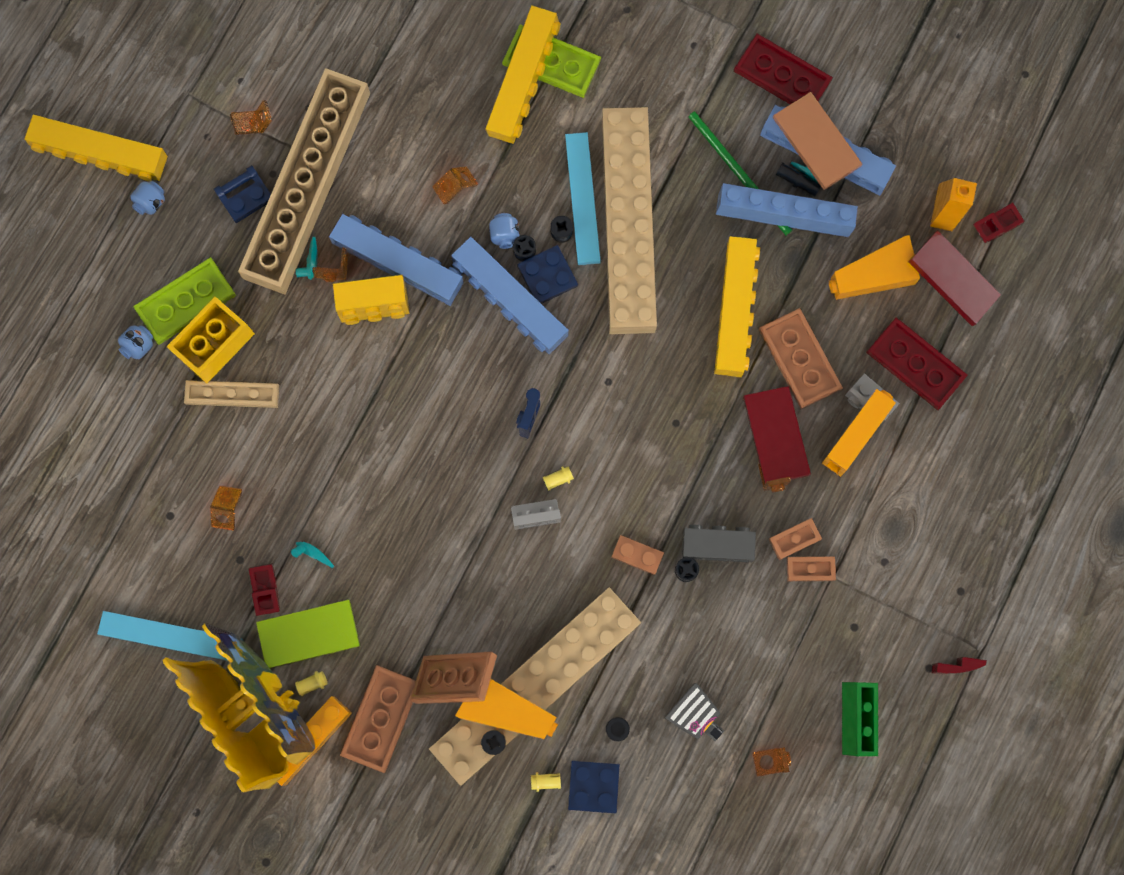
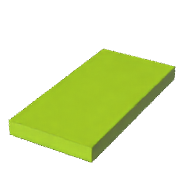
M521 24L504 57L503 66L509 67L524 27ZM553 38L550 56L546 55L544 61L545 70L543 75L538 77V80L584 98L599 66L601 56Z
M210 257L133 307L149 332L153 335L157 344L160 345L182 331L214 297L224 304L237 295Z
M350 600L256 622L264 662L269 668L360 647Z

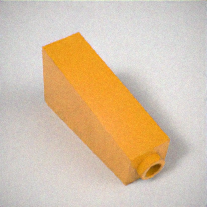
M957 178L940 183L930 227L953 231L972 207L977 183Z
M910 235L904 236L835 271L831 280H829L830 292L835 294V299L915 285L920 276L919 272L908 262L914 255Z
M876 389L822 464L841 477L896 404L892 400L893 396L885 390L879 391Z
M490 679L485 701L463 702L455 715L460 719L545 739L547 735L552 737L558 726L555 723L557 717Z

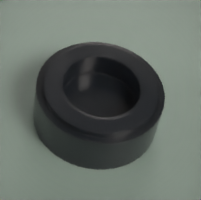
M615 717L608 721L606 734L611 740L616 742L623 741L629 735L630 727L625 719Z

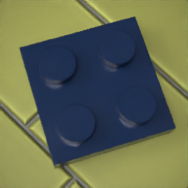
M558 245L517 264L529 291L541 304L578 287V283Z
M571 761L568 810L617 814L620 764Z

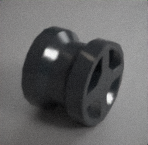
M566 216L555 217L551 222L552 238L559 243H564L571 239L573 235L572 221Z
M520 235L514 240L513 251L516 259L523 262L535 256L536 244L532 237Z
M685 557L678 561L674 573L680 581L690 582L697 577L699 565L695 559Z
M496 730L486 732L481 739L482 749L489 755L500 754L506 746L505 736Z

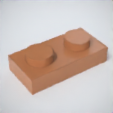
M812 518L769 538L779 560L822 540Z
M620 535L611 558L655 575L664 552Z
M787 557V582L836 580L835 557Z

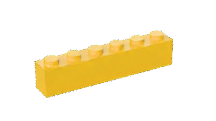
M531 5L486 126L488 136L514 144L516 138L520 137L523 128L521 125L523 117H527L530 110L529 101L531 96L534 97L537 92L538 84L536 82L545 70L544 61L546 55L550 56L553 48L552 39L554 35H558L561 23L558 20L557 13Z
M37 115L32 116L24 139L35 152L44 153V151H47L55 157L61 159L70 157L74 161L85 165L89 162L95 164L100 169H115L118 173L130 176L131 173L138 175L140 179L145 181H151L152 179L160 181L168 157L163 148Z
M730 236L727 243L714 374L742 377L744 371H748L750 358L746 357V348L750 349L752 335H748L749 326L752 327L754 313H750L751 304H755L756 291H752L753 282H757L758 269H754L755 261H759L760 247H756L757 239Z

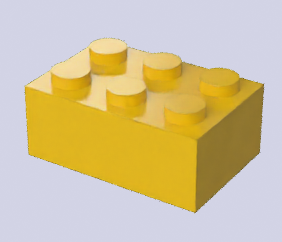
M403 275L333 284L336 312L341 322H345L347 325L357 324L359 320L367 319L370 322L382 320V317L390 316L392 319H399L405 317V314H410L407 288Z
M214 297L170 342L167 348L207 384L255 333L242 319L218 298Z

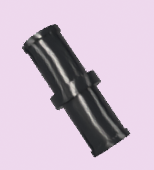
M783 162L776 173V176L792 183L794 188L799 187L814 197L821 187L818 182L805 176V172H798Z

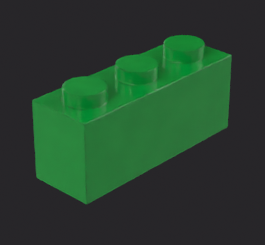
M842 682V755L878 756V683Z

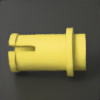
M562 466L561 470L543 477L548 491L566 482L569 484L574 479L569 467L564 468Z
M315 671V675L295 682L299 695L304 696L318 688L324 689L328 682L323 671L319 673Z
M536 772V775H531V789L536 790V792H539V789H561L560 773L538 775V772Z

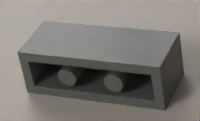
M689 525V528L683 530L682 558L691 557L695 560L752 563L755 560L756 532H750V528L736 527L735 531L726 530L725 526H712V529H703L702 525Z

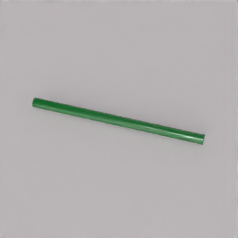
M695 111L692 112L688 118L743 185L748 188L759 189ZM777 225L785 236L793 231L791 227Z

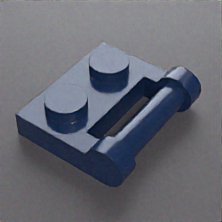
M252 165L246 168V172L220 187L218 185L213 188L235 223L267 205L271 196ZM250 179H253L255 182L229 199L226 197L227 193Z
M535 388L527 391L525 411H520L516 421L519 435L527 439L530 436L540 409V392Z

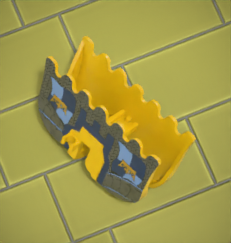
M205 623L202 625V628L208 636L215 639L218 643L215 645L217 652L230 662L227 665L229 671L242 681L240 688L234 678L221 665L212 660L194 663L172 660L165 657L163 663L167 669L178 676L175 680L177 686L190 696L187 699L189 706L201 714L202 718L199 722L205 730L213 734L212 744L214 747L226 755L227 758L224 760V763L230 771L238 775L237 785L240 790L248 792L269 789L288 772V762L299 764L315 749L313 736L296 711L300 702L289 698L294 694L290 690H287L281 696H277L275 692L282 688L280 679L255 651L237 635ZM255 712L264 718L249 733L235 730Z

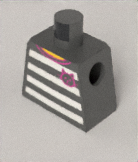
M694 683L664 717L667 721L696 739H699L705 732L716 741L724 732L714 722L721 713L697 683Z

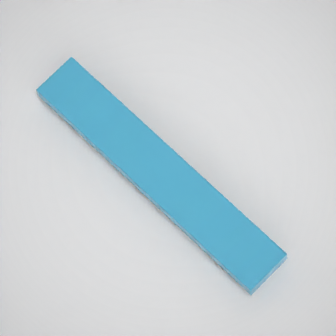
M588 132L565 134L578 265L599 264L600 251Z
M106 611L102 613L98 635L228 661L217 652L215 645L218 643L215 639L208 636L205 631Z

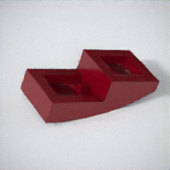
M1012 202L999 211L993 212L977 221L973 226L985 244L1020 226L1025 221Z
M273 563L248 568L256 616L280 612Z
M959 657L957 658L956 665L935 663L932 664V674H958L972 671L985 666L987 660Z

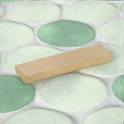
M186 380L184 403L186 405L278 408L279 384L209 381L206 384L204 381Z

